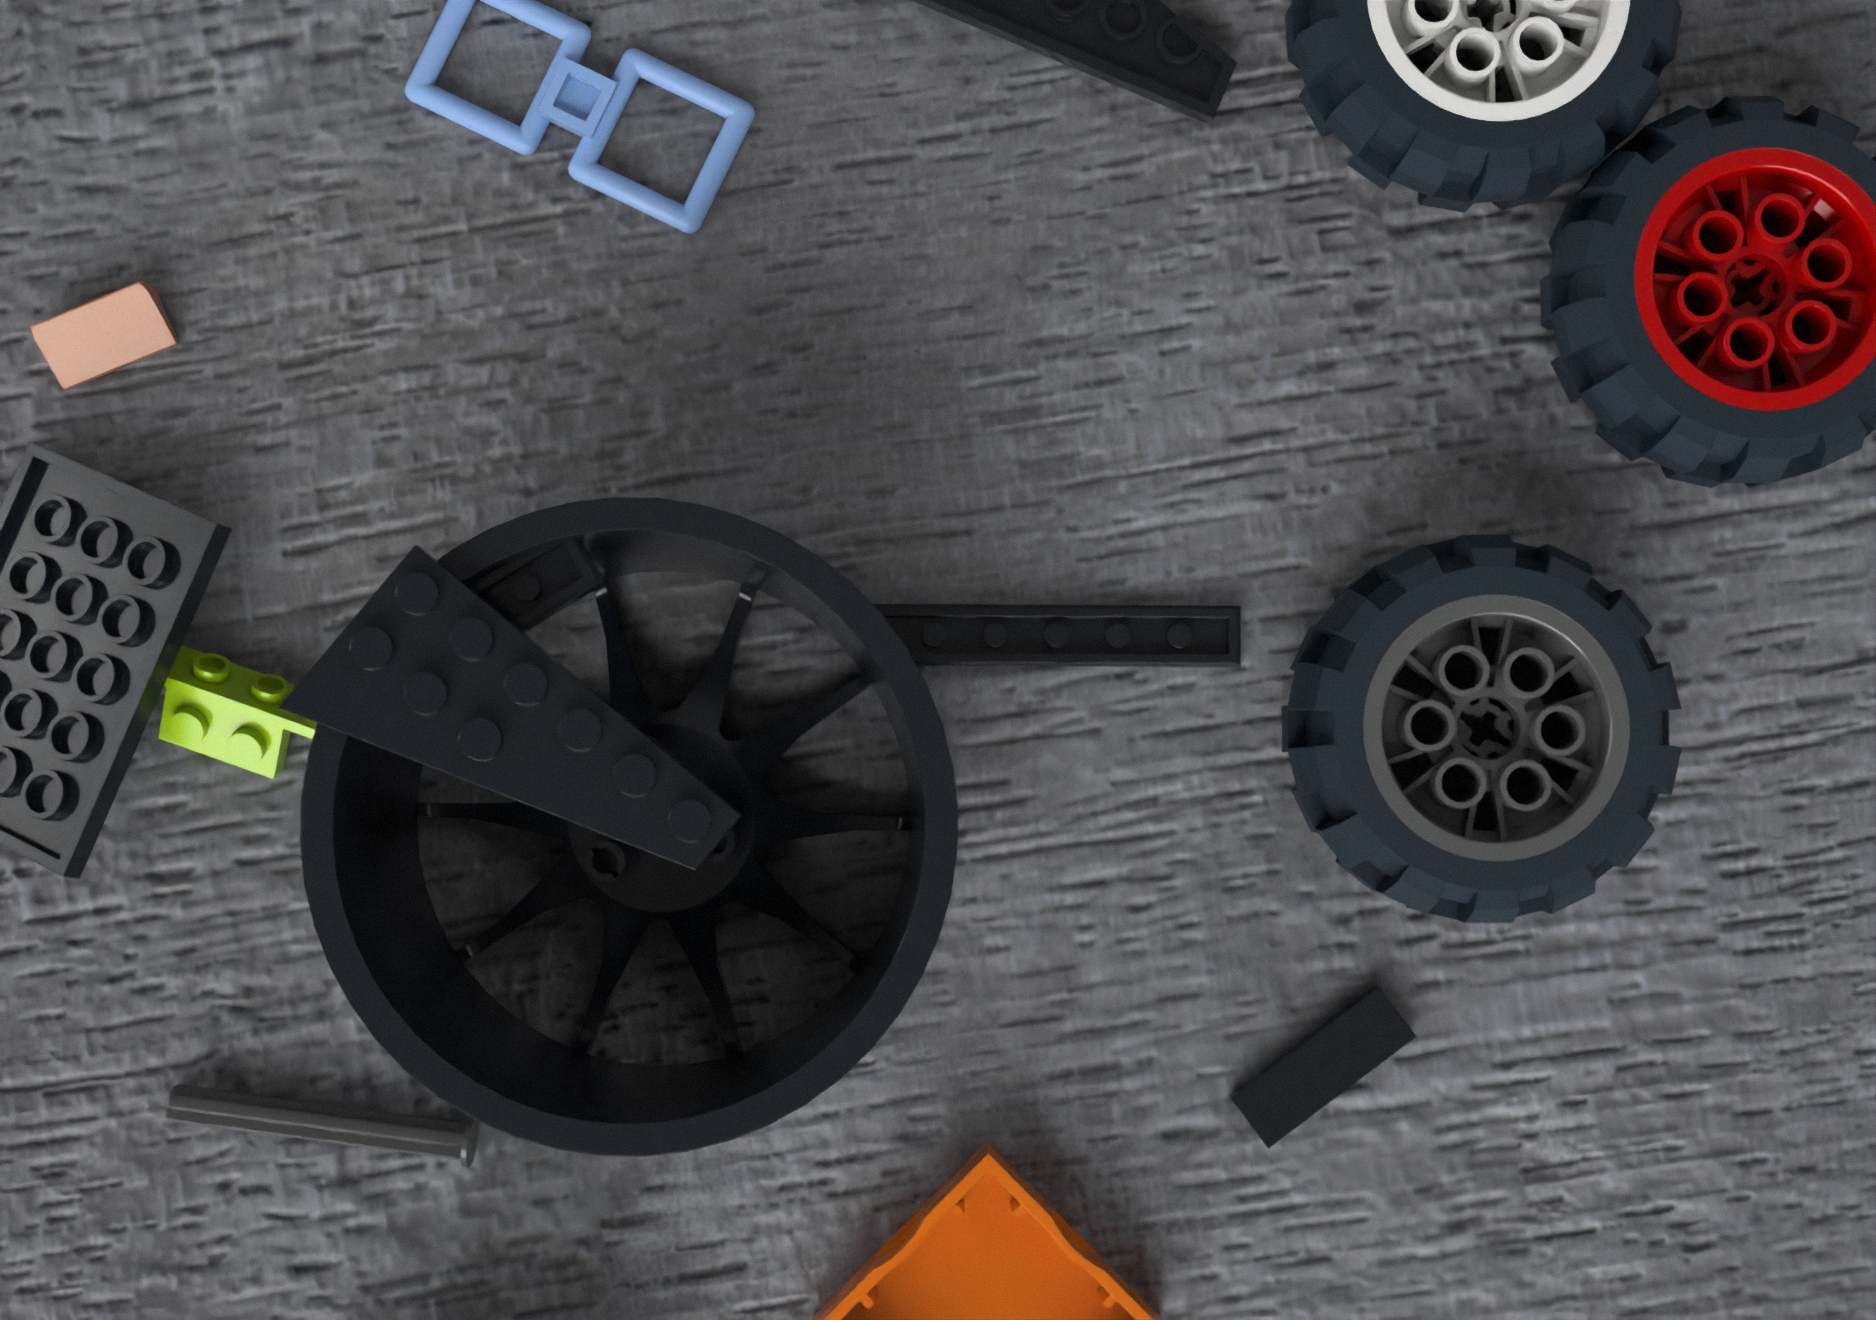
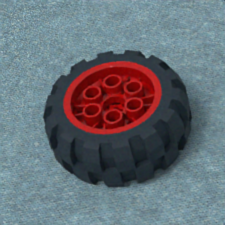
M1726 96L1713 108L1704 110L1687 105L1642 128L1632 139L1618 150H1615L1591 172L1590 179L1579 193L1567 202L1548 242L1554 254L1551 272L1540 280L1541 326L1547 330L1554 329L1560 356L1550 363L1570 403L1582 398L1601 421L1596 427L1595 434L1631 462L1645 457L1660 464L1666 478L1713 488L1723 483H1744L1751 488L1819 470L1862 449L1864 438L1876 430V155L1870 158L1852 144L1860 130L1858 126L1814 105H1810L1799 115L1784 113V101L1774 96ZM1721 204L1734 205L1736 216L1728 211H1724ZM1761 215L1781 227L1780 237H1775L1764 229ZM1700 227L1708 228L1718 236L1719 243L1716 254L1709 252L1701 244L1699 238ZM1793 240H1795V241L1798 243V245L1800 246V249L1797 247V245H1796L1794 242H1792ZM1656 253L1688 267V270L1683 275L1654 273ZM1743 259L1756 260V262L1751 265H1745ZM1808 260L1813 268L1816 278L1811 275L1808 269ZM1751 279V284L1744 290L1745 294L1741 297L1740 301L1742 304L1733 307L1730 302L1732 301L1731 297L1736 292L1735 286ZM1776 279L1779 288L1778 293L1773 292L1772 284ZM1685 288L1691 296L1704 299L1705 307L1698 315L1689 311L1684 303L1683 294ZM1794 316L1801 317L1810 326L1812 336L1809 344L1797 339L1793 333L1792 322ZM1694 333L1701 340L1708 337V342L1693 363L1677 348L1679 344ZM1732 333H1734L1735 339L1751 350L1748 361L1738 358L1732 352L1730 346ZM1772 352H1774L1787 379L1782 385L1771 387L1768 367V359L1771 357Z

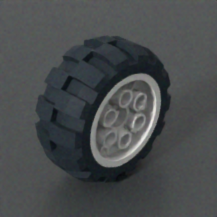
M1291 0V4L1285 14L1288 61L1297 68H1300L1305 86L1299 98L1321 136H1329L1335 133L1353 153L1347 165L1384 191L1392 181L1417 191V200L1419 205L1465 213L1473 203L1492 202L1501 210H1506L1547 198L1556 188L1574 178L1581 179L1635 131L1660 95L1658 79L1662 69L1675 58L1682 16L1681 7L1678 0H1515V15L1510 13V0ZM1425 1L1432 14L1442 19V21L1428 22L1422 19L1417 14L1415 3ZM1472 7L1476 8L1479 17L1490 18V22L1486 27H1482L1479 18L1468 17ZM1559 26L1568 27L1569 41L1563 38V33ZM1535 40L1544 50L1545 59L1537 61L1528 58L1522 52L1519 41ZM1434 43L1435 45L1432 50L1439 57L1423 74L1408 57ZM1464 49L1466 58L1482 70L1470 71L1462 67L1457 59L1456 50ZM1501 68H1504L1515 99L1514 102H1495V73Z

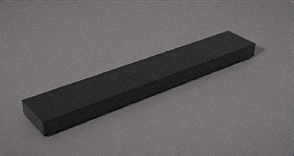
M873 604L904 643L916 666L1241 667V606Z

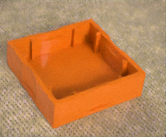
M986 1141L812 1317V1320H1162V1318Z

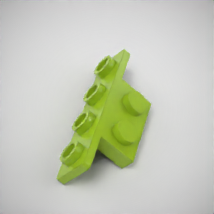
M181 645L164 684L166 693L158 738L274 779L284 768L290 733L293 732L313 739L317 723L279 708L297 685L289 683L281 676L263 674L237 665L222 655L204 653Z

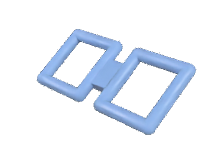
M476 0L447 1L405 85V94L410 101L522 155H530L536 151L551 122L582 137L568 166V172L574 180L684 233L692 234L700 229L755 117V110L751 103L636 48H631L624 52L612 78L609 79L579 64L592 37L591 30L585 23L537 0H480L563 40L521 125L518 126L434 85ZM639 77L726 118L684 205L597 164Z

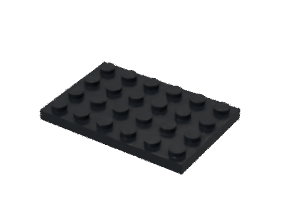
M30 441L0 507V844L63 877L80 879L232 529Z

